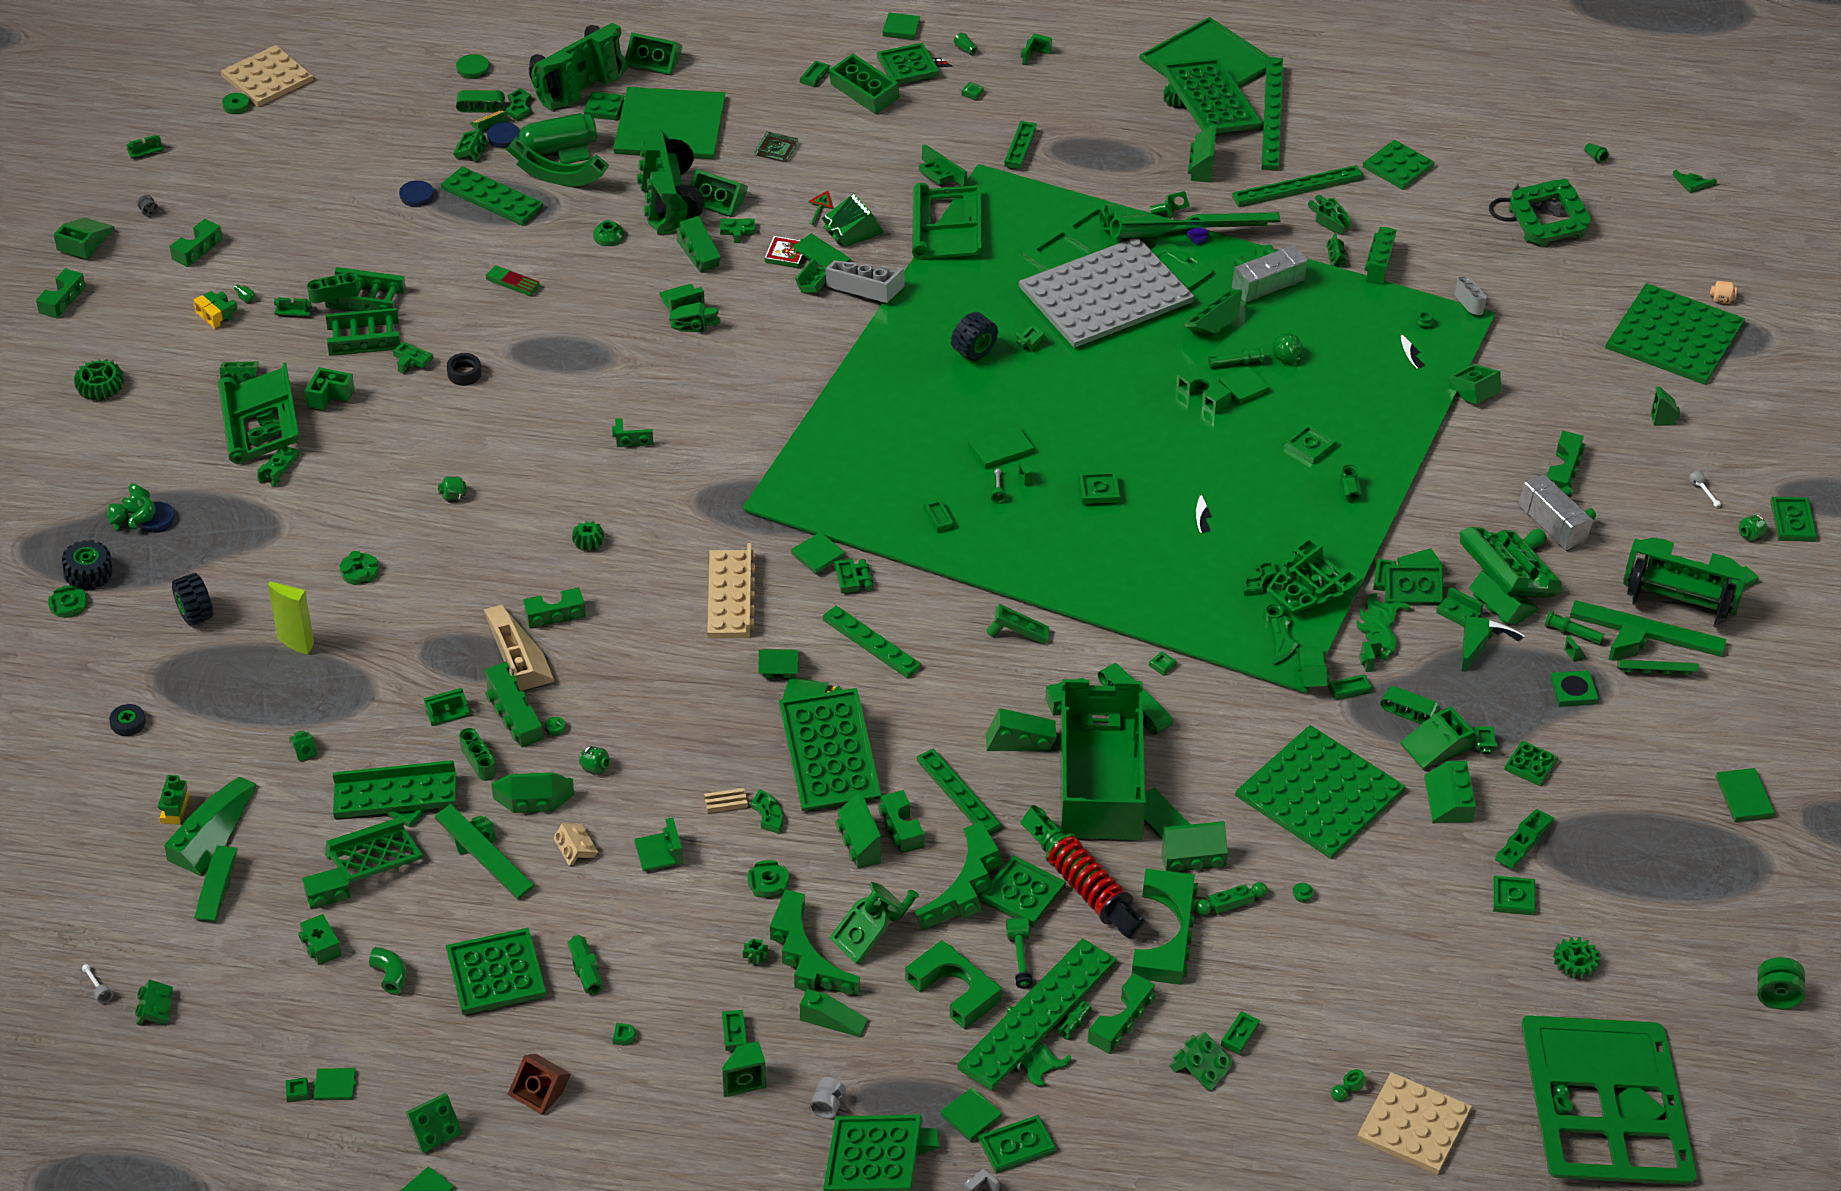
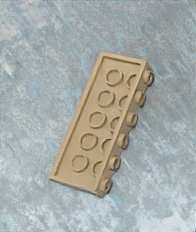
M747 543V550H710L708 638H750V630H754V618H751V616H754V604H751V602L755 601L754 590L751 591V588H755V577H751V575H755V563H751V561H755V550H751V543Z

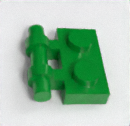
M853 559L834 561L841 593L860 591V585L865 586L867 591L873 589V578L869 574L870 567L865 559H860L858 564H854Z

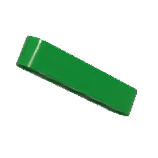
M1113 663L1097 673L1098 679L1103 686H1115V680L1135 681L1117 663ZM1142 688L1143 725L1156 735L1172 726L1173 720L1171 715Z

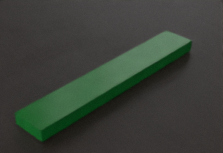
M934 748L917 756V762L973 825L982 821L990 835L1002 829V824Z
M451 803L435 815V819L517 900L533 889V883Z

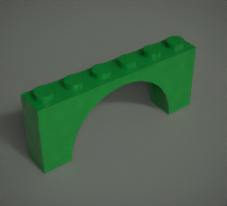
M1145 869L1142 897L1155 900L1168 907L1176 915L1181 928L1171 941L1162 946L1152 949H1135L1132 973L1148 981L1182 985V978L1187 977L1188 964H1184V962L1189 960L1190 948L1186 946L1191 944L1192 931H1188L1189 927L1193 928L1194 915H1190L1191 911L1195 912L1196 899H1192L1193 895L1197 896L1198 883H1194L1195 874Z

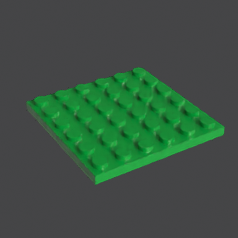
M1646 283L1607 341L1605 348L1706 385L1743 326L1745 318Z
M1309 725L1236 790L1235 796L1332 859L1405 791V785Z

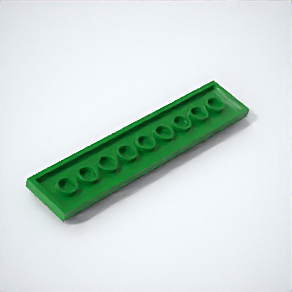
M1082 938L957 1064V1070L992 1091L1115 966L1117 958Z

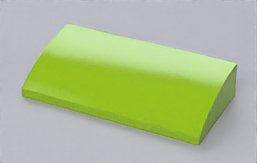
M269 581L268 589L277 638L289 648L308 655L314 646L306 591Z

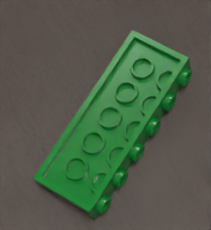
M453 760L333 772L334 819L386 814L388 812L445 808L450 803L454 807L456 806L457 773Z

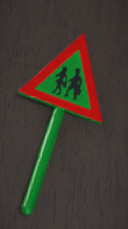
M828 190L808 201L809 203L819 205L810 224L814 225L822 206L833 209Z

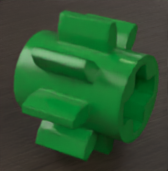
M752 938L748 943H744L743 958H748V964L759 965L763 960H767L768 945L763 946L762 939Z

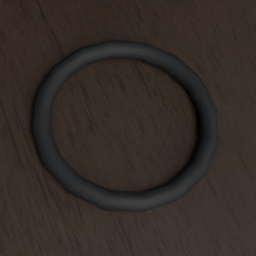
M1502 197L1492 201L1489 205V211L1492 216L1502 221L1517 220L1516 217L1506 218L1499 216L1493 211L1495 203L1500 201L1510 202L1511 198Z

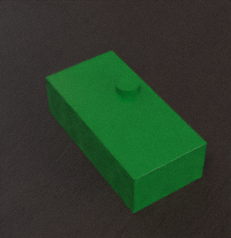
M853 53L829 70L832 86L874 114L879 113L900 97L898 82Z

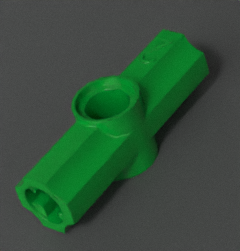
M580 935L573 936L568 941V947L573 958L576 976L580 977L586 994H598L603 989V984L598 973L595 955L590 952L585 937Z

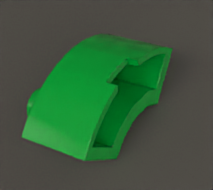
M1322 647L1296 648L1298 671H1302L1303 678H1300L1301 685L1303 687L1327 686V682H1330V671L1326 668V652L1323 651Z

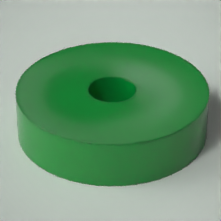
M231 93L222 100L223 109L229 114H241L250 107L249 98L243 93Z

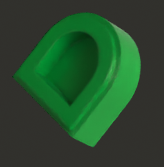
M616 1023L612 1039L613 1044L623 1046L632 1044L636 1040L635 1028L630 1024Z

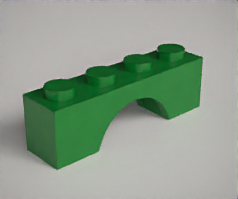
M1563 430L1558 442L1556 456L1565 463L1550 466L1547 477L1560 489L1565 486L1572 488L1573 479L1571 478L1576 476L1578 468L1575 466L1580 465L1582 457L1580 454L1584 453L1586 446L1583 443V435Z
M1132 973L1122 986L1121 1001L1125 1004L1126 1009L1114 1016L1100 1015L1088 1031V1043L1108 1054L1114 1048H1118L1123 1040V1036L1131 1032L1136 1019H1141L1146 1006L1151 1005L1155 1000V984Z

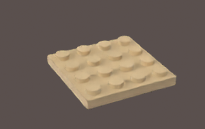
M277 45L221 70V76L238 91L247 95L249 100L257 107L313 81V75Z
M1391 1072L1363 1123L1356 1140L1438 1175L1471 1112L1472 1106Z

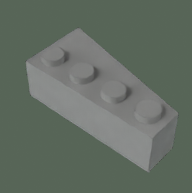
M835 260L825 268L826 287L871 298L883 303H888L905 286L904 268L889 270V266H882V269L872 268L871 264L856 266V263Z

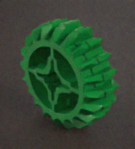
M100 359L98 361L92 360L91 363L85 362V366H80L74 375L75 389L79 395L84 396L85 399L90 398V400L97 399L99 401L101 398L106 400L108 396L113 397V394H118V391L122 389L124 384L123 371L119 365L114 364L113 361L108 362L107 359L104 361Z

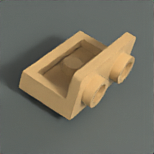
M562 823L554 840L568 865H574L578 857H596L598 851L582 824Z

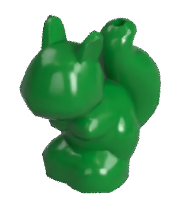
M131 483L128 486L130 496L122 499L123 504H109L107 517L109 524H113L115 531L119 530L121 523L127 519L129 513H134L128 520V525L133 530L138 528L137 524L147 523L153 518L156 508L154 502L150 499L151 494L146 489Z

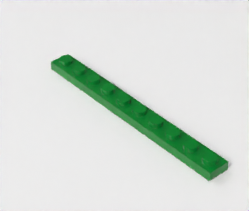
M1267 57L1261 162L1262 170L1278 171L1283 58Z

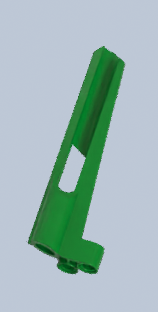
M1121 204L1105 205L1104 213L1100 214L1101 228L1110 230V235L1114 239L1154 238L1174 228L1253 227L1281 222L1279 212L1194 214L1186 220L1147 221L1145 215L1126 216L1125 207Z

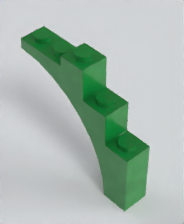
M982 821L963 829L967 840L968 852L963 869L954 883L935 900L915 910L921 930L959 914L965 919L982 911L977 894L993 888L988 871L1003 865L999 850Z
M785 889L770 924V940L785 943L782 949V964L797 967L794 974V988L802 991L807 989L816 991L818 986L826 990L858 996L860 976L833 966L821 957L810 944L802 924L805 910V894Z

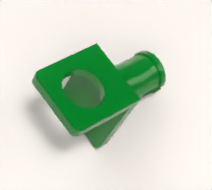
M1181 191L1166 195L1165 203L1150 206V210L1155 215L1167 213L1171 219L1173 211L1187 208L1190 204L1186 192ZM1176 197H1182L1184 203L1177 205L1174 202Z

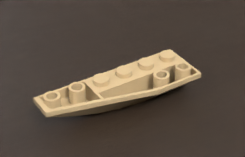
M503 605L484 609L502 658L510 666V676L514 675L516 677L519 690L522 691L554 682L543 652Z

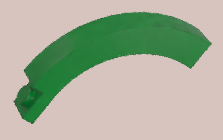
M517 137L513 139L506 149L518 160L516 165L540 180L561 186H581L592 183L603 176L609 167V164L597 154L588 161L578 164L558 163L537 154Z

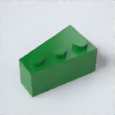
M696 216L681 221L677 230L676 241L693 262V265L699 272L718 267L721 256L700 217Z
M999 708L986 732V751H1050L1056 740V722L1048 718Z

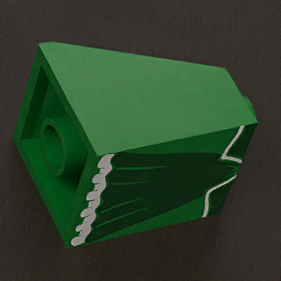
M854 193L821 218L825 223L823 227L827 233H832V238L837 244L841 243L844 247L883 233L872 212Z

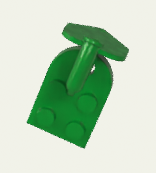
M871 882L869 884L872 891L870 895L861 898L852 906L829 938L855 964L860 965L886 931L889 921L895 922L900 920L915 899L919 897L916 891L908 890L906 898L901 903L885 887Z

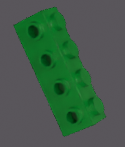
M1380 227L1378 233L1374 234L1365 265V271H1368L1366 281L1379 284L1384 283L1394 248L1396 229Z

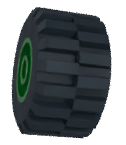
M980 312L969 313L961 319L953 330L951 345L953 349L969 361L980 360L995 345V341L998 338V327Z
M82 540V542L77 541L74 545H69L67 547L68 550H64L62 555L63 574L65 581L70 586H76L77 589L83 588L88 590V588H92L94 590L97 589L96 586L98 585L99 587L104 586V582L107 583L109 577L111 578L112 563L110 551L102 543H95L94 540Z
M192 573L172 581L175 602L182 618L189 626L213 617V606L203 580L197 573Z

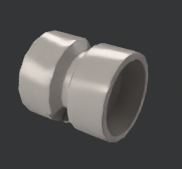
M821 1078L817 1085L816 1093L809 1104L810 1110L821 1118H834L846 1092V1087L835 1078Z

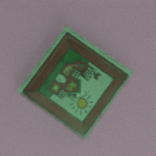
M767 131L755 150V156L786 163L798 144V138Z

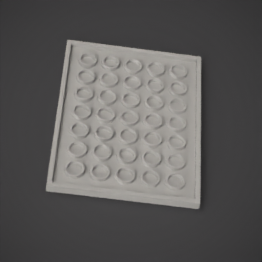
M1140 238L1129 239L1019 281L1021 290L1074 348L1194 302V295Z

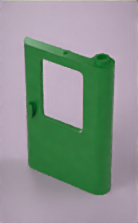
M925 183L914 185L912 212L913 256L917 259L972 256L980 253L981 185L930 189ZM964 198V222L930 224L931 200Z

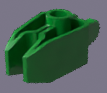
M1317 195L1315 197L1317 203L1313 200L1308 202V207L1316 214V222L1339 234H1343L1345 228L1350 229L1351 220L1335 198L1326 199L1322 195Z
M701 302L679 306L672 310L669 316L671 328L681 332L703 333L707 326L718 325L721 322L720 317L717 316L718 309L705 308V305Z

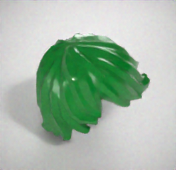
M1283 333V335L1275 338L1272 350L1274 357H1278V360L1282 363L1296 365L1298 363L1297 360H1300L1299 357L1303 348L1301 341L1296 335Z

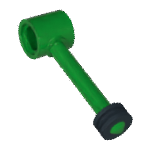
M1028 918L1006 919L1007 939L1015 940L1019 971L1015 976L1016 986L1022 989L1032 986L1033 981L1031 973L1027 972L1023 939H1029Z

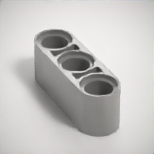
M1458 277L1454 292L1455 297L1468 312L1475 315L1483 314L1487 299L1485 293L1471 278Z

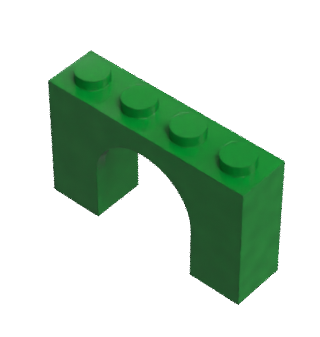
M943 940L939 941L905 967V981L919 992L923 991L937 979L947 976L960 978L969 985L970 988L950 1004V1018L964 1030L1001 1002L1002 988L1000 985L989 979L981 969H977L966 957L956 952L952 945H948Z

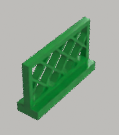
M401 817L327 840L325 856L328 860H333L347 883L420 860L423 857V854L405 830L404 821ZM403 837L404 842H398L393 839ZM381 843L387 844L385 849L374 846ZM390 845L401 848L399 853L388 849ZM365 849L368 850V853L365 855L356 851ZM405 849L413 851L414 854L409 856L402 853ZM371 852L382 854L381 859L370 856ZM344 855L350 856L348 861L339 859L338 857ZM387 855L396 858V860L390 862L384 860ZM353 858L364 860L362 865L351 861ZM367 861L378 864V866L374 868L367 867L365 865ZM352 868L359 870V873L350 875L347 870Z

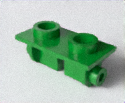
M155 134L145 137V143H142L141 139L129 141L126 144V149L131 159L164 150L160 135L156 136Z
M1335 233L1326 245L1330 265L1334 266L1336 264L1344 267L1348 262L1346 254H1344V242L1341 239H1337V234Z
M278 297V299H274V305L276 306L274 315L310 316L313 304L307 298H294L293 302H291V298Z

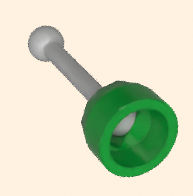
M997 468L994 471L996 475V488L991 492V500L994 503L1000 504L1005 501L1006 493L1000 487L1002 471Z

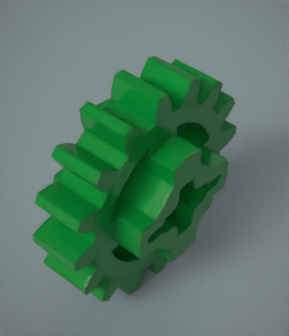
M1569 937L1568 942L1562 939L1561 944L1557 943L1553 958H1555L1554 964L1558 965V971L1565 970V976L1570 973L1572 978L1579 975L1583 979L1585 974L1591 976L1592 971H1597L1600 962V952L1595 950V945H1588L1589 940L1582 942L1581 937H1578L1577 940Z

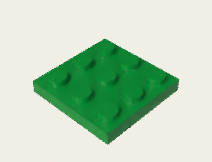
M923 42L877 52V58L886 75L898 82V85L939 76V69Z
M1395 139L1363 162V168L1402 190L1434 167L1433 160Z
M1013 855L991 881L993 888L982 892L980 900L1014 918H1028L1029 925L1034 927L1066 887V881Z

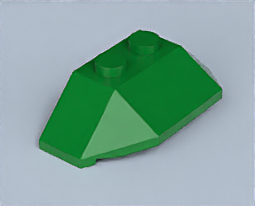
M1228 290L1186 321L1184 326L1201 334H1218L1221 332L1220 329L1230 325L1232 320L1238 316L1242 290Z
M552 772L510 774L498 781L492 782V794L494 800L512 813L555 811L574 795L573 778H566Z

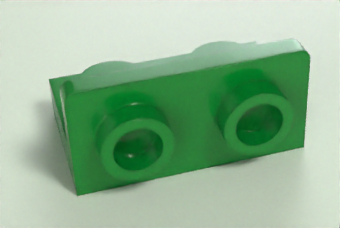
M481 129L463 133L453 152L456 159L471 156L474 162L479 161L488 143Z
M259 361L222 362L220 366V379L231 377L239 384L256 378L259 370Z
M1450 587L1447 597L1437 607L1436 613L1464 627L1466 616L1481 617L1483 603Z

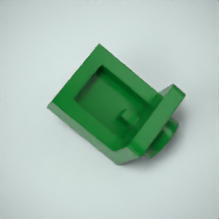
M1034 324L1022 335L1018 331L1015 333L1018 338L1016 342L1023 349L1027 347L1030 351L1046 337L1044 332Z
M1381 640L1362 642L1359 660L1360 664L1364 665L1366 672L1374 671L1375 657L1381 654Z
M1494 726L1474 727V752L1491 754L1497 748Z
M298 731L293 734L294 736L289 737L290 744L295 749L299 761L318 755L314 739L308 731Z

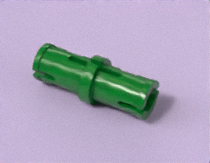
M1081 1001L1078 1007L1067 1015V1020L1058 1029V1034L1062 1038L1064 1037V1039H1069L1075 1029L1081 1027L1084 1018L1092 1011V1006L1088 1002L1085 1004V1001Z

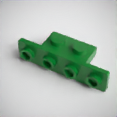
M922 145L921 159L926 163L919 165L921 173L939 185L953 180L961 186H966V170L928 145Z

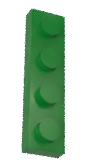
M1020 121L1004 161L1005 167L1021 169L1037 129V123Z
M1617 659V667L1622 668V672H1634L1635 668L1642 669L1641 672L1653 673V670L1657 669L1661 670V673L1673 674V670H1679L1681 674L1693 675V671L1699 670V663Z

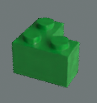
M318 367L305 389L307 407L325 410L331 398L348 402L355 391L353 374Z

